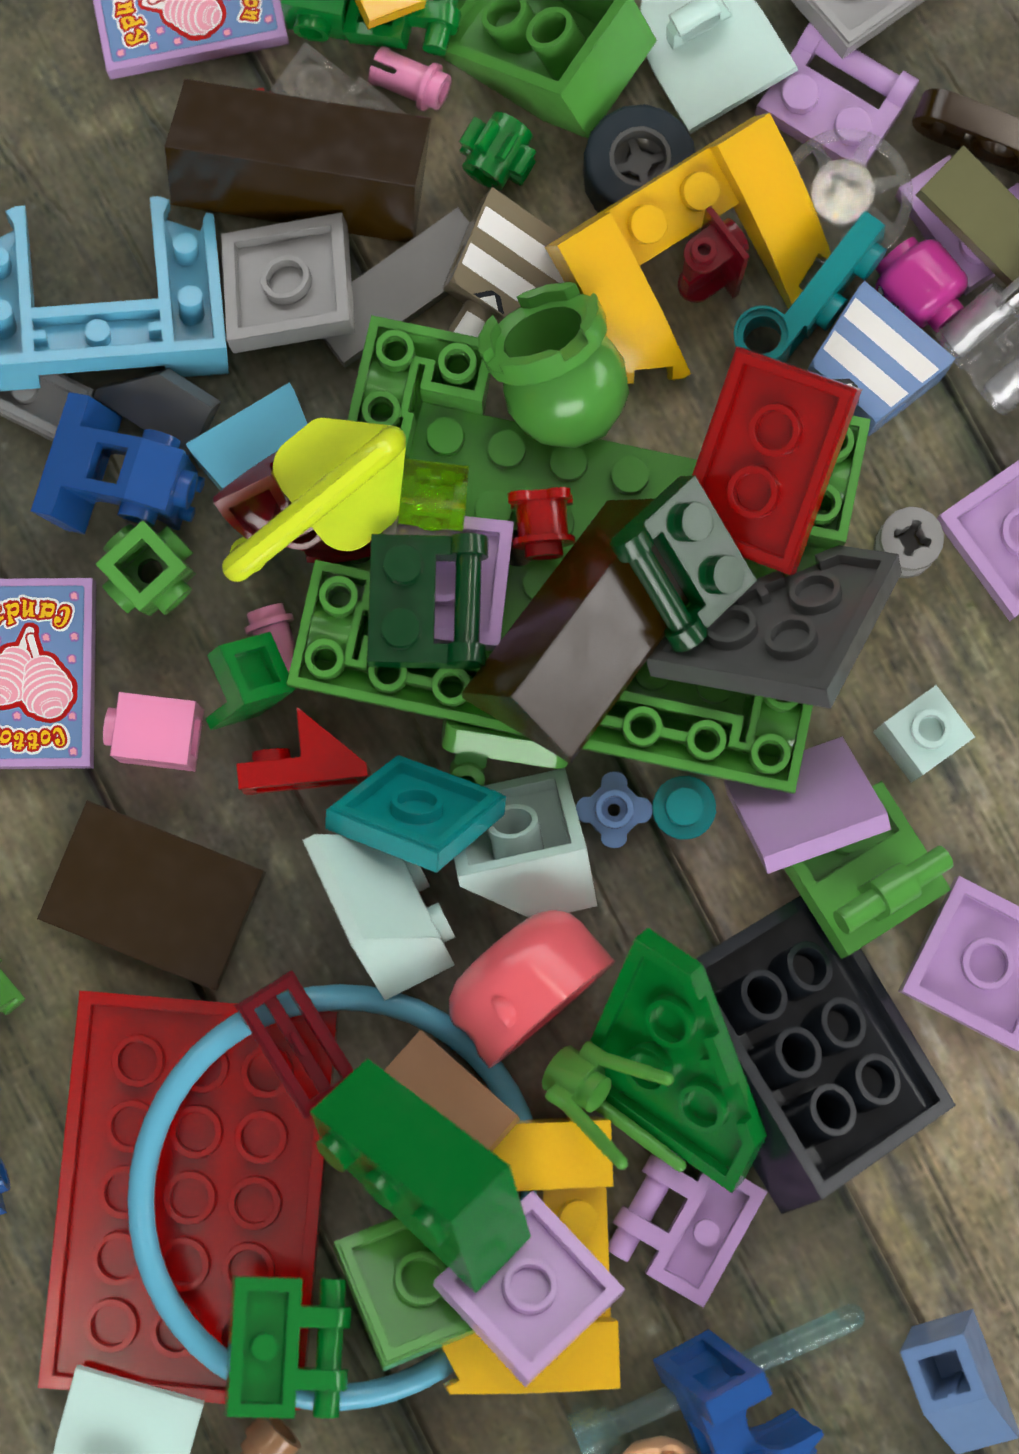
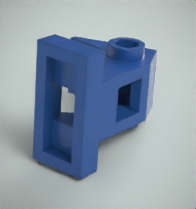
M69 392L31 512L64 530L85 534L95 502H105L119 505L120 508L117 515L128 521L139 524L144 520L148 525L154 527L156 520H159L175 530H180L183 520L193 521L196 508L191 506L195 492H202L205 478L198 476V471L186 452L179 449L181 441L176 437L152 429H144L142 437L117 433L122 420L120 415L91 396ZM114 454L125 455L117 484L102 481L110 455Z
M708 1329L653 1359L661 1382L674 1392L698 1454H817L815 1446L824 1434L819 1427L813 1426L800 1416L799 1412L794 1408L764 1424L748 1427L746 1419L747 1408L771 1396L773 1393L764 1370Z

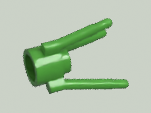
M587 1041L580 1051L571 1045L566 1046L552 1058L542 1079V1088L547 1091L545 1099L563 1110L618 1169H625L628 1166L627 1158L582 1109L588 1112L597 1111L604 1118L610 1119L612 1124L676 1171L682 1172L686 1169V1162L605 1100L611 1088V1079L605 1076L604 1067L666 1086L674 1082V1077L671 1073L607 1053L590 1041Z

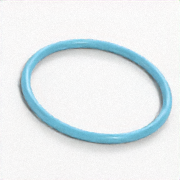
M333 984L304 988L318 1012L336 1010L369 1012L409 1023L430 1033L450 1046L466 1060L483 1079L489 1090L516 1113L520 1120L533 1119L518 1085L504 1064L499 1062L492 1068H488L479 1057L474 1042L464 1031L453 1025L450 1016L444 1011L420 999L402 993L384 1000L377 987L367 985ZM288 991L276 996L289 1018L302 1015ZM265 1004L254 1009L264 1027L276 1023ZM238 1012L211 1029L194 1044L174 1066L157 1091L144 1117L135 1143L129 1171L127 1197L129 1232L134 1258L142 1282L155 1309L171 1333L187 1351L211 1372L225 1381L228 1349L209 1334L192 1315L168 1273L156 1229L154 1197L161 1149L169 1126L180 1104L210 1065L228 1049L251 1035ZM521 1191V1201L531 1191ZM441 1348L421 1362L389 1376L363 1382L348 1383L347 1390L340 1392V1411L371 1408L398 1401L434 1385L452 1374L454 1370ZM296 1390L295 1408L313 1410L314 1391Z

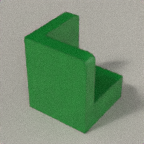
M271 631L219 645L207 654L227 701L205 718L210 730L258 717L296 690L294 687L287 686L289 673Z

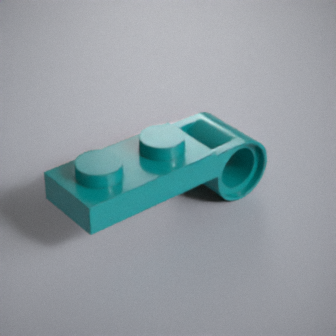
M864 210L785 314L774 307L760 305L746 310L738 318L733 334L735 347H743L750 350L745 344L749 333L758 327H770L779 333L781 340L773 351L762 355L786 363L805 338L808 340L818 326L827 331L847 305L848 300L842 294L854 278L858 276L863 281L866 280L885 256L887 249L881 246V243L884 241L885 224Z

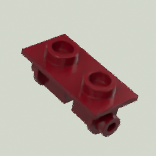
M712 206L705 210L701 232L691 238L685 246V262L683 271L678 278L677 285L680 295L692 303L703 302L724 287L733 299L738 296L749 260V255L746 252L749 250V244L742 230L730 218L722 221Z

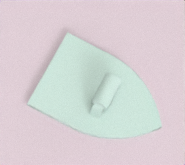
M642 0L640 11L657 39V42L647 55L648 62L689 134L798 71L795 62L755 0Z
M78 1364L73 1376L53 1454H190L205 1401Z

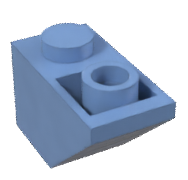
M967 1310L911 1326L900 1350L902 1359L924 1416L954 1453L961 1454L1018 1439V1426L974 1310Z

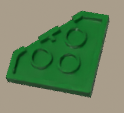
M647 928L634 939L590 1042L607 1053L669 1072L673 1075L674 1082L666 1086L604 1067L605 1076L611 1079V1088L605 1100L666 1145L668 1149L730 1193H733L744 1181L767 1134L703 964L650 928Z

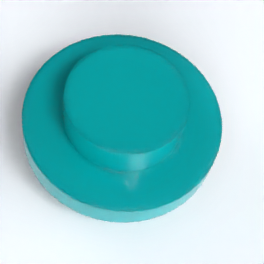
M677 776L667 780L657 790L652 802L653 818L659 829L669 837L678 840L694 839L705 833L712 825L716 815V800L711 789L701 780L691 776Z

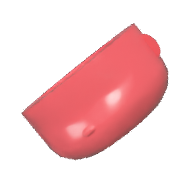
M558 910L537 913L501 937L458 978L449 997L450 1019L455 1027L464 1031L474 1042L479 1057L488 1068H492L567 1008L593 985L615 961L586 926L571 913Z

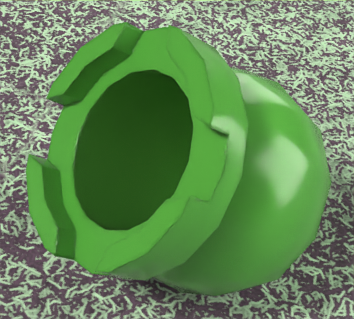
M572 282L546 284L517 296L521 307L508 314L499 324L492 315L486 321L478 336L479 353L491 375L498 382L503 383L508 413L524 433L544 445L574 449L606 436L624 410L629 395L624 358L611 340L605 336L607 332L606 315L597 295L594 292L591 296L580 294L576 283Z

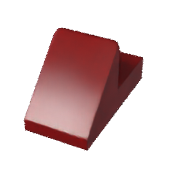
M298 707L297 720L301 757L291 758L290 749L272 748L253 751L252 762L236 763L238 789L245 795L354 785L362 783L371 776V770L367 763Z

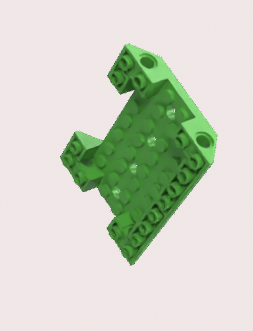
M371 315L347 420L393 425L403 430L406 435L400 509L514 521L513 535H516V510H512L511 504H508V492L567 487L571 488V494L573 495V505L567 506L568 533L575 536L576 542L607 500L653 499L660 495L679 476H692L697 459L597 439L576 449L541 444L525 434L516 421L484 415L491 373L488 371L479 353L478 337ZM852 416L797 572L816 565V554L837 545L844 546L846 543L871 419ZM573 545L563 547L564 556L562 558L532 560L524 566L509 565L501 640ZM371 556L341 563L315 560L287 686L524 736L462 698V691L480 668L368 667ZM744 558L756 579L777 571ZM781 572L784 577L789 576L788 574ZM486 650V660L493 651ZM645 662L582 749L795 794L813 705L651 677L647 662Z

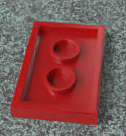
M736 347L692 476H696L743 558L785 574L794 575L800 564L862 389L743 347Z

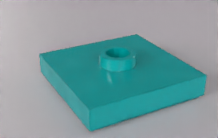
M397 755L326 809L325 829L437 873L505 815L506 795Z

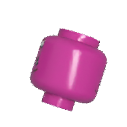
M910 237L885 256L875 269L880 275L875 283V290L921 329L929 324L935 332H938L953 321L965 308L958 299L966 291L968 277L943 245L935 239L918 242L915 237Z

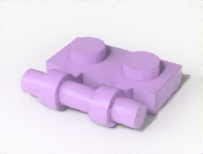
M651 1154L642 1169V1172L647 1174L629 1208L622 1205L613 1221L618 1227L608 1243L609 1252L628 1262L640 1240L657 1249L645 1273L704 1308L765 1198L767 1191L744 1179L733 1193H730L702 1172L699 1173L695 1180L683 1172L676 1171L663 1160ZM670 1188L686 1197L668 1231L652 1223L651 1220Z

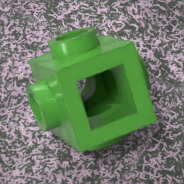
M144 520L135 527L129 524L118 531L104 546L103 550L106 554L96 563L98 568L109 578L102 585V588L128 614L135 607L148 616H152L158 609L164 615L168 614L191 593L192 588L187 582L196 575L195 571L185 562L193 552L168 525L158 533ZM150 561H158L162 565L163 572L148 584L142 578V568Z

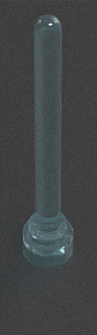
M848 1304L741 1352V1354L765 1372L860 1329L865 1322V1313L858 1305ZM665 1386L609 1412L606 1406L593 1411L591 1405L567 1415V1418L582 1454H611L609 1449L621 1444L620 1436L680 1410V1406L674 1392Z

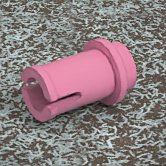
M382 46L378 50L374 60L396 70V73L391 74L371 65L368 76L369 84L380 86L415 101L417 109L421 111H426L429 107L435 110H439L442 107L450 89L451 75L443 72L441 64L433 62L430 66H427L391 51L386 46Z
M283 603L265 606L247 613L250 625L244 628L246 634H253L255 636L271 631L289 673L296 645L289 625L290 622L294 621L293 614H286Z

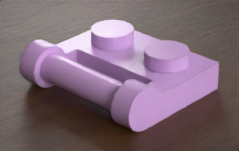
M809 23L790 54L798 71L767 89L757 105L755 115L770 113L779 130L859 178L911 98L920 80L906 71L898 75L857 49L841 59L814 26ZM814 56H819L885 96L886 99L879 109L875 108L809 68L808 66Z

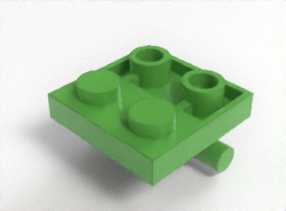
M882 781L872 787L888 813L891 830L784 868L841 959L859 950L951 890L942 876L943 873L954 866L950 854L940 845L929 852L926 851Z

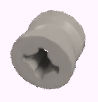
M906 507L895 511L886 519L874 539V550L899 554L902 571L899 578H911L922 574L938 558L943 548L944 533L940 522L932 513L918 507ZM914 534L919 538L920 543L925 544V546L918 545Z

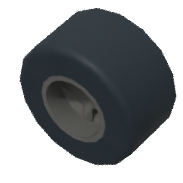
M647 104L623 106L604 116L589 135L583 160L585 192L594 209L600 213L694 154V142L684 124L667 110ZM629 173H631L633 176L638 177L639 179L631 177Z

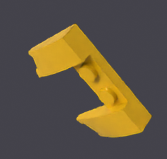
M770 113L753 116L545 246L564 282L576 283L580 294L591 296L594 292L597 295L606 315L607 332L605 336L611 340L624 358L628 384L634 383L635 370L667 367L668 380L684 379L691 375L665 315L640 265L701 228L705 210L709 206H712L719 216L734 208L788 309L802 293L803 290L799 288V285L816 257L824 261L831 255L809 193Z
M589 1116L612 1141L611 1120L599 1116ZM570 1118L519 1120L492 1152L510 1165L517 1191L537 1190V1196L609 1271L606 1187H613V1163ZM611 1306L526 1387L476 1333L442 1347L458 1377L452 1378L443 1384L449 1394H526L621 1388L618 1320L611 1317Z

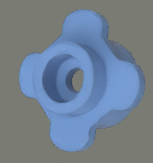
M619 772L605 774L601 780V787L591 797H582L576 805L579 820L583 823H590L601 834L603 845L612 849L622 847L627 841V833L638 823L648 822L652 816L651 802L647 798L637 797L627 787L626 777ZM616 804L620 807V813L617 816H611L608 813L610 805Z

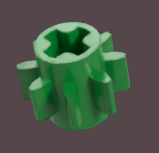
M494 112L487 124L474 116L459 140V143L462 144L459 151L467 156L462 168L473 180L489 189L493 187L501 191L508 179L522 186L536 163V160L533 158L536 150L529 147L533 134L518 119L503 112Z

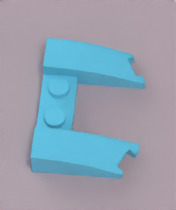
M160 196L150 197L158 298L35 307L26 208L24 205L15 206L7 210V220L13 231L0 237V391L41 388L40 375L165 366V369L170 368L182 377L229 374L214 214L206 212L203 218V225L199 231L167 220L171 209L170 200Z

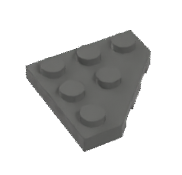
M837 545L816 554V565L801 570L794 575L784 577L777 570L757 578V581L707 628L708 634L706 638L697 646L684 652H675L666 636H664L646 661L650 676L831 709L902 573L899 554Z

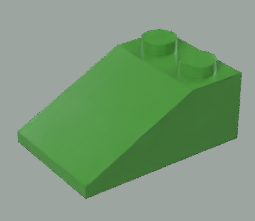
M459 0L457 8L461 11V19L458 32L450 36L447 52L440 57L542 121L589 139L591 131L608 113L657 42V39L634 0Z

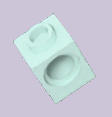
M937 685L873 731L910 782L927 773L975 738L974 734Z

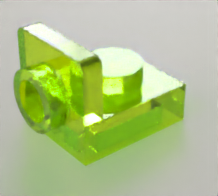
M405 458L398 524L414 525L429 531L442 529L463 531L469 466Z

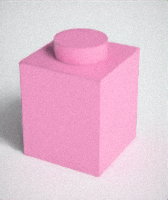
M119 692L117 708L109 707L105 715L103 743L104 745L111 746L110 756L120 763L196 772L204 709L196 701Z

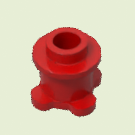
M553 487L508 492V504H511L512 510H516L517 537L512 539V548L525 550L526 560L539 561L562 558L564 556L563 547L575 543V536L568 533L567 506L573 505L571 488Z

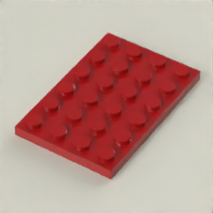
M79 990L38 1388L70 1391L75 1369L79 1364L204 1400L208 1403L225 1404L226 1381L211 1372L187 1351L171 1333L147 1293L134 1258L129 1232L127 1197L129 1171L135 1143L144 1117L157 1091L174 1066L194 1044L211 1029L238 1012L234 1006L237 1003ZM318 1012L337 1042L339 1012ZM302 1015L291 1017L292 1023L330 1085H333L334 1066ZM274 1023L265 1027L309 1100L319 1094L277 1024ZM252 1034L228 1049L210 1065L180 1104L169 1126L161 1149L155 1183L156 1229L168 1273L192 1315L209 1334L227 1349L232 1275L302 1278L301 1305H313L326 1159L321 1155L316 1146L320 1136L312 1116L306 1119L302 1117ZM300 1327L298 1367H307L310 1328Z

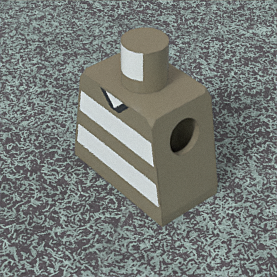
M493 187L477 204L443 285L446 293L464 304L447 329L450 332L478 337L486 321L492 315L499 324L508 314L521 307L517 296L546 284L564 283L545 249V246L562 235Z

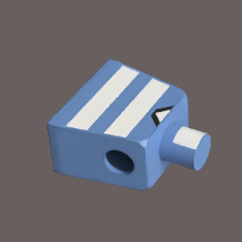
M864 280L813 358L808 371L862 389L853 416L871 419L868 436H870L935 386L946 375L956 358Z

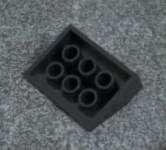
M801 895L694 958L704 966L767 1136L752 1165L781 1214L823 1200L956 1106L861 948L841 959Z

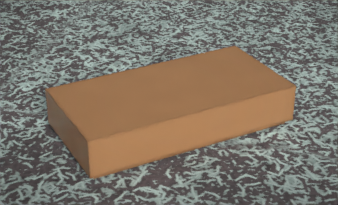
M421 1029L384 1070L491 1152L520 1120L516 1113Z

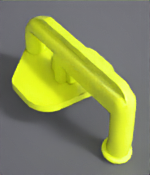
M321 417L312 420L278 449L273 461V474L281 490L292 504L248 539L241 537L233 543L229 555L222 564L225 577L234 582H241L247 579L253 573L261 570L265 563L310 527L314 529L328 546L340 551H354L367 545L371 541V534H380L392 525L397 519L400 510L406 450V435L403 430L393 425Z

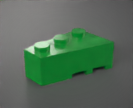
M368 1058L310 1111L320 1136L316 1146L326 1161L342 1173L348 1170L365 1187L375 1201L396 1216L475 1293L531 1238L510 1165Z

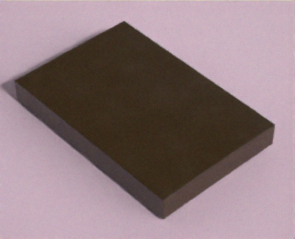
M87 800L37 919L218 991L266 872Z

